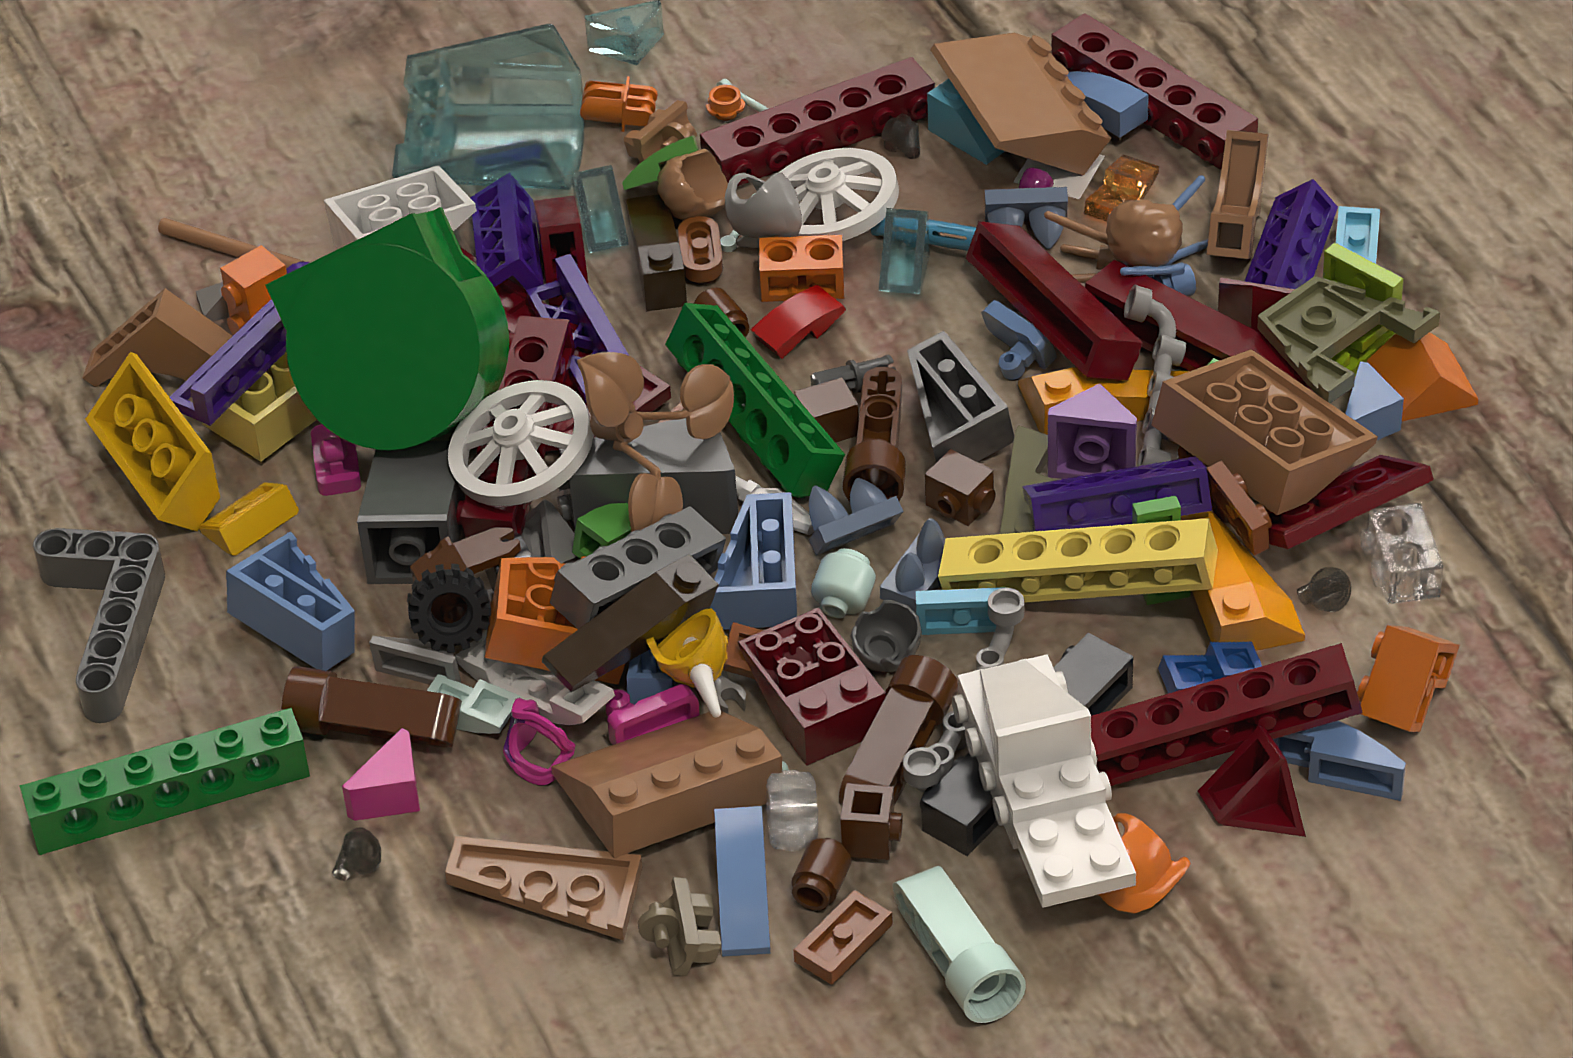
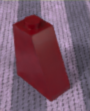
M566 196L535 200L536 223L546 284L557 281L555 258L568 254L572 255L588 283L582 227L575 197ZM562 295L549 298V305L560 306L564 301Z

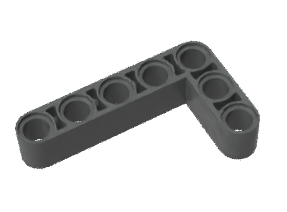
M65 528L45 530L38 534L33 541L35 557L42 581L52 587L105 590L76 675V685L85 717L91 722L107 723L116 719L124 709L165 581V571L159 543L155 537L145 533Z

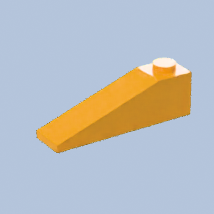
M1214 511L1181 516V520L1209 518L1218 549L1213 589L1192 591L1211 642H1252L1255 650L1258 651L1305 641V633L1292 600Z

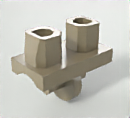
M673 877L671 882L673 894L663 903L654 902L650 904L649 910L642 914L638 920V929L641 937L646 941L655 942L658 948L668 947L673 975L687 976L693 962L715 963L721 949L719 931L697 929V926L708 927L711 922L714 909L712 896L709 894L690 893L687 878Z

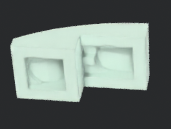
M437 674L427 691L443 693L461 699L462 704L457 729L474 733H500L511 716V709L515 699L520 698V695L481 679L472 688L460 682L447 679V677Z

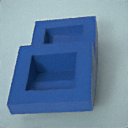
M1210 642L1205 655L1163 656L1158 670L1168 693H1172L1261 667L1262 664L1252 642Z

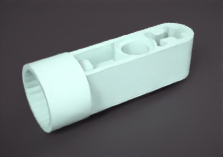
M936 866L893 883V893L901 915L944 976L948 990L965 1015L971 1021L988 1023L1010 1013L1023 998L1026 989L1025 979L1003 947L994 942L943 868Z

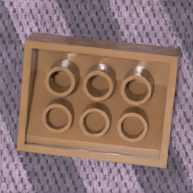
M1014 32L935 43L930 51L995 148L1083 176L1111 138L1101 125L1102 119L1088 107L1084 101V93L1072 84L1067 76L1069 74L1068 70L1056 61L1051 53L1052 47L1041 37L1033 35L1030 38Z
M1252 349L1163 381L1151 424L1166 435L1171 442L1180 445L1196 456L1204 465L1209 467L1222 460L1231 474L1238 473L1247 486L1249 496L1258 501L1266 510L1276 515L1308 503L1373 447L1378 438L1371 431Z
M721 711V715L717 718L713 717L710 712L551 766L553 776L613 858L714 823V809L762 806L782 798V755L760 728Z

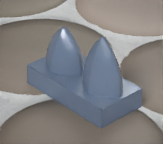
M1067 187L985 190V222L1022 227L1024 221H1030L1035 236L1047 249H1050L1057 242L1062 233L1063 226L1046 219L1044 213L1050 211L1067 218Z
M857 478L854 481L850 494L852 514L848 515L843 505L832 494L818 486H813L809 499V515L815 532L810 537L809 542L815 554L819 555L893 525L904 512L897 496L887 499L883 492L875 485Z
M930 518L924 523L918 536L880 585V599L906 604L916 612V591L937 590L941 584L938 574L946 538H944V534L935 519Z

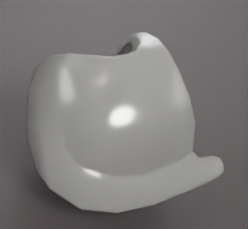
M746 173L735 174L729 180L725 193V207L733 230L743 236L737 239L736 244L738 246L759 248V238L793 237L799 235L802 226V214L797 193L790 180L783 173L773 174L766 182ZM745 178L754 185L757 192L752 197L743 200L737 196L736 189L741 179Z

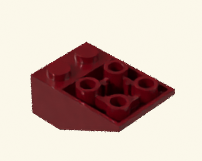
M819 607L738 641L739 648L785 738L806 766L863 741L886 698V692Z

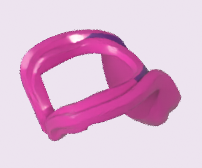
M517 698L511 709L509 729L503 747L504 756L518 776L536 785H547L556 779L552 774L551 767L546 769L525 760L520 752L531 742L537 731L550 739L561 750L560 755L551 766L570 760L574 755L576 745L567 738L566 733L560 727L558 728L550 720L540 715L536 701Z

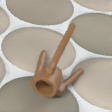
M1046 211L1044 213L1046 219L1108 245V236L1053 212ZM1062 244L1060 250L1065 253L1097 259L1096 269L1102 270L1110 262L1116 260L1110 248L1105 245H1101L1100 250ZM1097 273L1071 275L1078 282L1086 283Z

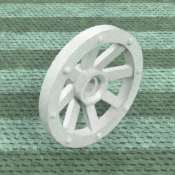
M838 148L817 152L791 163L779 172L783 173L790 180L793 187H797L795 191L798 201H801L799 206L802 214V226L798 236L842 235V241L856 237L880 223L891 212L899 195V185L891 163L883 156L864 149ZM870 172L876 175L878 178L862 177L857 175ZM851 189L876 191L879 194L872 203H869ZM846 203L858 212L849 218L837 222L835 208ZM814 207L822 209L824 225H803Z
M544 380L526 381L500 389L484 398L468 416L460 421L455 429L448 450V462L451 473L465 494L483 504L513 506L539 499L563 485L585 461L594 437L590 427L591 414L577 392L557 382ZM544 402L560 405L559 407L535 413ZM521 405L519 409H511L513 407ZM574 418L573 435L543 428V426ZM492 419H495L492 427L483 429ZM541 443L566 449L550 467L545 464L537 452ZM487 444L468 466L470 449ZM500 454L496 484L479 480L478 477ZM525 458L536 476L512 483L515 460Z

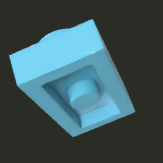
M1339 206L1336 243L1376 264L1380 209Z
M1000 588L916 591V614L919 616L922 635L995 632L996 624L988 617V597L993 591Z

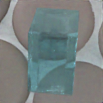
M660 0L584 16L589 51L636 66L664 35Z
M612 165L572 173L573 193L588 253L628 246L629 241Z
M886 208L879 291L921 295L930 257L929 212Z

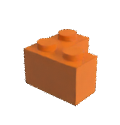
M262 245L220 268L223 280L221 293L227 303L229 312L227 325L233 335L271 300L265 284L287 274L286 265Z
M1387 625L1385 632L1380 631L1372 646L1371 657L1375 658L1371 674L1370 676L1365 675L1357 691L1363 712L1361 715L1409 732H1420L1435 688H1446L1460 645L1410 627Z

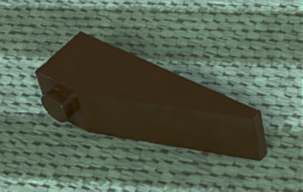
M660 195L625 199L646 312L683 307L684 303H687L685 270L670 209L665 205Z
M688 554L653 573L543 655L542 662L570 692H573L650 650L647 639L654 637L658 645L692 615L703 609H710L719 584Z

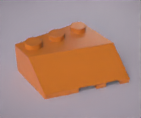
M554 557L501 558L491 605V616H489L490 624L486 635L485 658L550 671L542 662L543 655L578 630L550 604L555 575L566 563H560ZM625 663L595 679V681L619 684Z

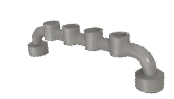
M1133 285L1126 299L1124 317L1143 322L1148 315L1159 325V334L1152 353V358L1155 360L1154 371L1147 390V395L1150 396L1149 407L1142 426V432L1145 434L1144 444L1137 465L1142 466L1171 461V453L1160 450L1162 439H1169L1151 424L1162 382L1174 377L1170 376L1172 365L1179 366L1186 350V342L1175 339V320L1171 312L1162 303L1152 299V290Z
M1000 588L989 595L988 617L996 624V629L989 647L983 648L977 653V670L1004 664V656L1010 645L1014 626L1022 621L1025 613L1024 597L1018 590ZM953 711L947 713L943 718V735L939 743L933 744L928 748H914L907 752L903 758V776L905 781L921 792H925L928 787L936 785L950 771L954 763L955 750L967 747L964 725L956 721Z

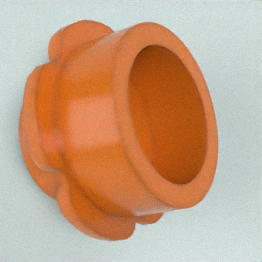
M719 85L709 92L706 109L710 115L715 116L719 120L727 121L734 119L745 108V101L741 99L740 90L735 86Z

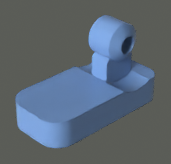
M993 300L981 312L988 330L1011 347L1010 351L1003 353L999 358V366L1006 379L1015 380L1020 378L1025 372V367H1028L1034 360L1039 364L1040 368L1046 369L1057 358L1053 344L1033 324L999 301Z

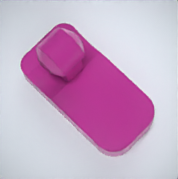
M323 424L315 426L311 430V442L319 493L329 496L359 490L361 488V478L356 444L340 438Z
M686 684L674 686L642 699L635 705L630 703V696L626 691L616 689L613 690L615 696L605 704L606 715L608 716L609 740L612 745L700 715L699 701Z

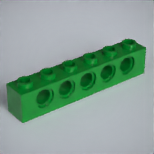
M684 303L665 343V346L677 359V363L687 372L698 365L710 364L719 367L730 376L734 390V403L728 421L739 433L740 439L747 443L757 454L761 464L769 469L782 484L781 487L785 492H791L793 497L803 498L810 496L813 486H818L828 491L846 454L717 305Z
M288 708L26 783L19 787L38 854L42 855L310 777L301 732L292 708Z

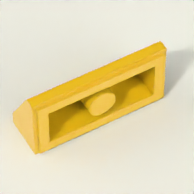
M264 482L201 524L199 530L226 553L235 556L297 515L299 508L287 485Z

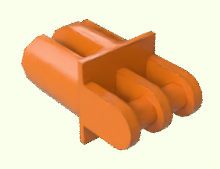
M627 76L626 84L588 81L584 86L580 115L585 120L621 123V132H625L626 125H648L649 116L656 109L655 101L657 100L658 93L651 86L630 84V76Z

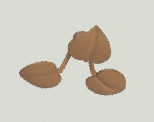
M600 352L578 359L577 363L584 380L586 402L591 414L590 427L592 433L599 439L614 441L613 448L615 450L623 451L650 472V474H639L634 479L630 488L628 511L631 532L642 530L658 522L665 515H673L683 510V498L678 482L672 477H661L659 467L627 444L641 435L643 421L680 420L686 418L687 430L691 437L708 439L717 435L727 424L733 409L734 390L730 376L717 366L710 364L698 365L686 374L682 382L680 400L684 407L683 410L637 412L632 402L641 395L644 387V378L640 365L634 358L622 353Z

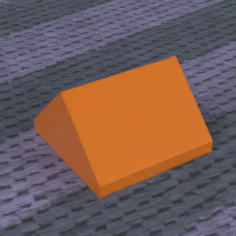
M1430 332L1415 343L1395 333L1367 360V363L1404 398L1402 422L1478 405V397L1449 345Z

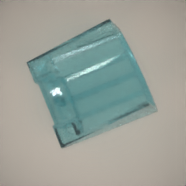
M548 23L407 55L403 85L410 98L404 143L398 144L395 147L393 178L439 165L458 185L489 186L510 172L523 188L571 189L579 172L583 153L585 119L581 118L580 115L583 87L581 70L553 24Z

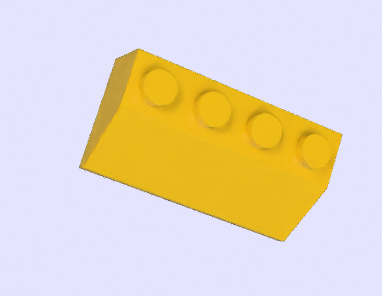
M130 352L85 420L159 521L198 531L220 499L212 453L139 356Z

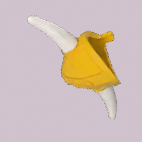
M710 608L703 609L692 615L658 645L654 637L646 641L661 671L669 675L675 682L686 684L692 688L696 687L712 716L717 718L721 715V709L714 682L721 676L724 663L727 661L728 638L724 633L716 612Z

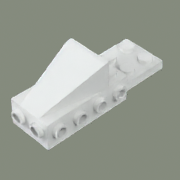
M1048 654L957 675L958 695L952 696V707L956 721L964 725L967 747L971 757L976 756L978 760L983 788L985 791L990 790L993 797V809L999 826L1004 825L1013 849H1019L1042 908L1136 886V871L1106 804V801L1112 799L1108 776L1105 772L1099 773L1096 768L1097 756L1091 740L1090 712L1088 708L1068 694L1065 677L1062 671L1055 672Z

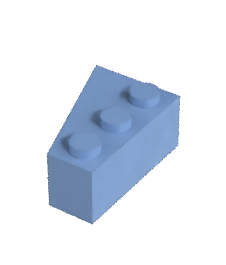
M791 492L746 495L730 533V543L726 552L721 554L718 561V571L714 578L719 586L710 608L716 612L723 630L730 629L733 622L753 628L773 627L797 617Z
M291 531L226 571L227 613L315 669L327 671L355 652V610L329 578L325 580L316 570V562L310 555L305 556L297 546V538Z

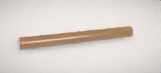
M162 218L158 225V231L161 234L238 258L258 247L167 218ZM268 250L284 263L286 268L294 263L305 262Z

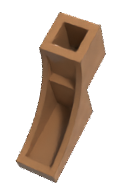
M1227 130L1220 183L1215 206L1210 218L1207 255L1244 259L1252 258L1256 217L1260 216L1269 134Z

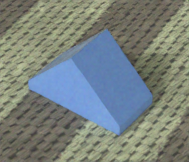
M1360 361L1345 414L1378 436L1377 440L1401 430L1404 398L1369 363Z

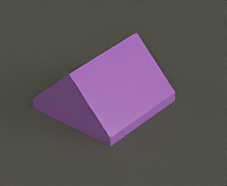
M1100 383L1049 408L1048 477L1067 479L1102 473L1107 470L1113 471L1136 467L1137 418Z

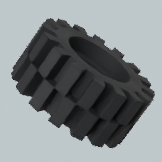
M443 564L436 565V572L430 573L428 569L421 573L422 580L419 582L415 579L411 585L412 593H408L407 599L411 628L414 634L418 633L419 641L424 645L430 642L433 650L440 651V647L445 646L447 653H454V646L461 645L462 649L466 650L470 648L469 641L474 639L478 642L482 638V630L487 631L489 627L491 606L487 589L485 590L482 579L480 577L475 578L474 572L466 567L463 572L460 571L458 564H451V569L445 570ZM454 593L465 600L467 609L460 620L453 623H444L434 617L431 612L432 604L442 594Z

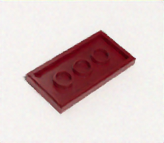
M1379 455L1344 471L1308 503L1279 515L1266 510L1272 523V527L1268 529L1269 544L1290 549L1433 481L1431 468L1426 464Z

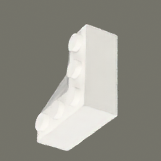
M439 165L324 200L333 242L337 249L411 213L419 214L442 207L454 231L477 211L475 203Z

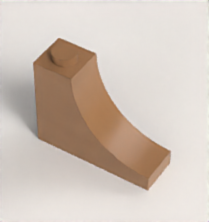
M165 288L92 349L82 378L94 387H97L101 383L113 378L128 354L132 352L139 356L151 373L170 375L187 381L232 335Z

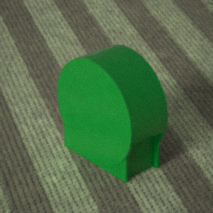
M442 207L419 214L411 213L265 284L287 332L286 352L288 365L294 385L302 401L315 418L328 430L353 444L377 450H397L413 447L455 431L460 421L468 416L484 398L496 392L500 387L509 355V330L505 310L498 293L486 274L463 254Z

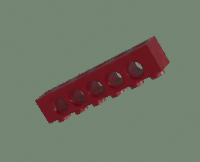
M1086 13L1051 34V53L1056 61L1061 63L1068 72H1093L1110 76L1147 93L1148 120L1143 123L1156 129L1175 143L1180 144L1222 170L1227 130L1258 133V118Z
M909 57L700 133L701 149L708 150L715 157L728 183L735 174L739 173L762 178L781 171L791 163L808 155L825 150L843 148L927 117V93L935 88V82L913 57ZM745 178L741 179L737 187L750 181Z
M519 316L515 333H509L508 363L498 390L513 384L535 380L553 381L565 385L575 350L570 321L568 319ZM544 402L535 413L549 410L559 405ZM521 405L513 407L511 409H519ZM492 419L486 428L492 427L495 419ZM553 424L543 426V428L552 430ZM543 443L537 449L542 459H544L547 445ZM487 444L477 447V455L480 454ZM500 454L478 477L479 480L496 484ZM525 458L515 460L512 483L536 476ZM466 495L465 499H460L457 506V524L463 526L465 538L495 527L512 528L514 534L518 533L522 536L531 501L513 506H492L480 503Z
M1340 643L1091 716V740L1097 756L1096 768L1099 773L1105 772L1110 786H1114L1234 751L1258 726L1264 727L1271 738L1276 739L1359 715L1363 712L1343 645Z

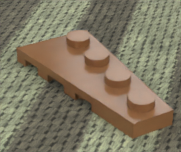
M455 836L445 876L448 885L624 941L642 871L641 855L626 853L613 858L608 851Z

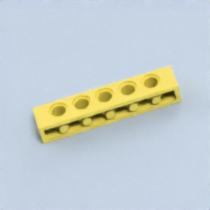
M1209 518L955 537L945 539L938 578L942 590L1013 588L1023 595L1024 602L1213 589L1218 549Z

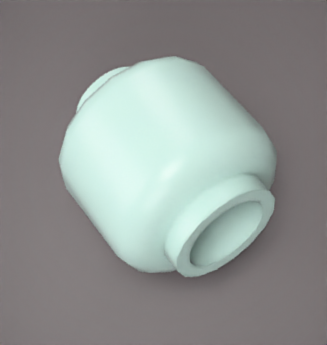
M839 549L837 552L827 554L821 560L812 583L811 593L820 604V609L831 617L844 618L846 614H858L866 607L875 584L876 574L865 555L852 549Z

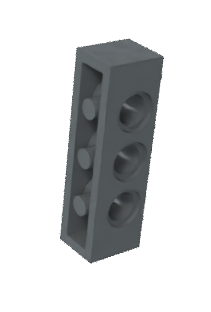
M689 506L673 515H665L658 522L642 530L632 531L626 538L609 546L599 547L593 554L574 563L569 562L563 565L555 575L550 604L571 624L580 629L653 573L688 554L708 574L717 571L718 561L723 552L726 538Z

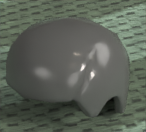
M884 600L873 611H863L856 620L850 634L853 652L869 670L882 672L896 671L901 660L909 655H915L920 646L922 630L919 616L908 605L893 600Z

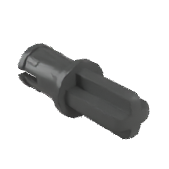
M890 355L858 363L854 360H848L845 366L813 373L810 376L811 386L842 377L849 390H852L853 393H859L862 390L863 377L867 371L876 367H888L894 361Z

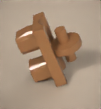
M677 100L666 110L657 109L649 116L648 125L642 130H632L624 137V144L628 155L632 158H638L641 163L656 151L677 140L691 135L696 137V130L690 124L687 117V103Z

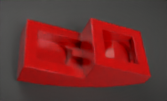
M816 285L781 303L750 330L756 339L783 359L808 333L818 339L846 311V308L824 289Z

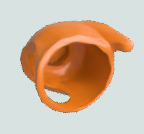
M1118 813L1112 818L1118 832V822L1124 826V834L1121 839L1136 871V886L1098 895L1109 906L1118 911L1138 913L1152 908L1163 899L1182 878L1191 863L1187 857H1181L1177 861H1172L1169 849L1151 828L1133 815Z

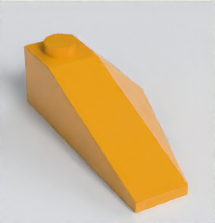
M1072 367L1018 380V387L1039 432L1048 435L1049 408L1099 383L1137 418V422L1144 420L1150 400L1147 390L1154 370L1133 369L1127 381L1086 377L1078 368ZM1171 371L1170 376L1176 377L1190 371Z

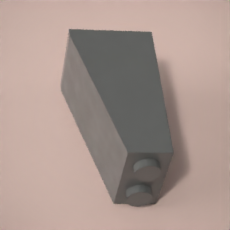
M686 418L643 426L641 435L627 445L659 467L661 477H672L678 482L683 498V509L691 506L721 534H730L738 517L736 476L734 465L721 433L719 432L708 439L693 438L688 433ZM597 437L593 438L591 449L583 464L569 480L558 487L559 491L564 490V495L557 497L560 515L566 522H571L574 533L576 521L579 517L607 504L628 503L629 492L634 479L642 473L650 474L646 468L626 453L615 450L613 448L614 441ZM559 448V456H561L566 449Z
M427 441L404 449L375 450L357 520L367 584H413L410 566L425 553L434 550L445 537L449 536L452 543L461 540L462 526L457 524L456 514L460 499H465L466 494L458 485L449 467L448 450L450 441Z

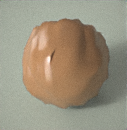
M700 149L667 160L657 177V192L665 205L670 209L673 217L680 220H686L694 216L711 217L725 208V193L728 182L721 171L720 165L708 150Z
M1142 199L1137 201L1127 200L1116 206L1109 214L1106 226L1108 247L1112 251L1114 259L1128 267H1158L1172 260L1182 245L1181 235L1183 232V223L1179 219L1180 214L1173 204H1158Z

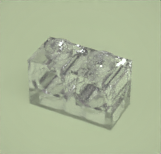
M1421 503L1368 511L1367 528L1361 529L1360 532L1361 547L1365 556L1371 555L1373 583L1375 587H1382L1387 604L1439 598L1441 596L1444 565Z

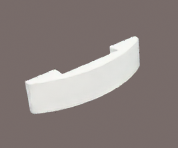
M487 631L482 633V638L478 642L474 640L470 643V648L462 650L455 655L457 663L477 681L481 679L520 695L522 699L536 701L540 715L552 723L563 725L584 723L615 696L612 688L595 680L570 692L550 671L485 658Z

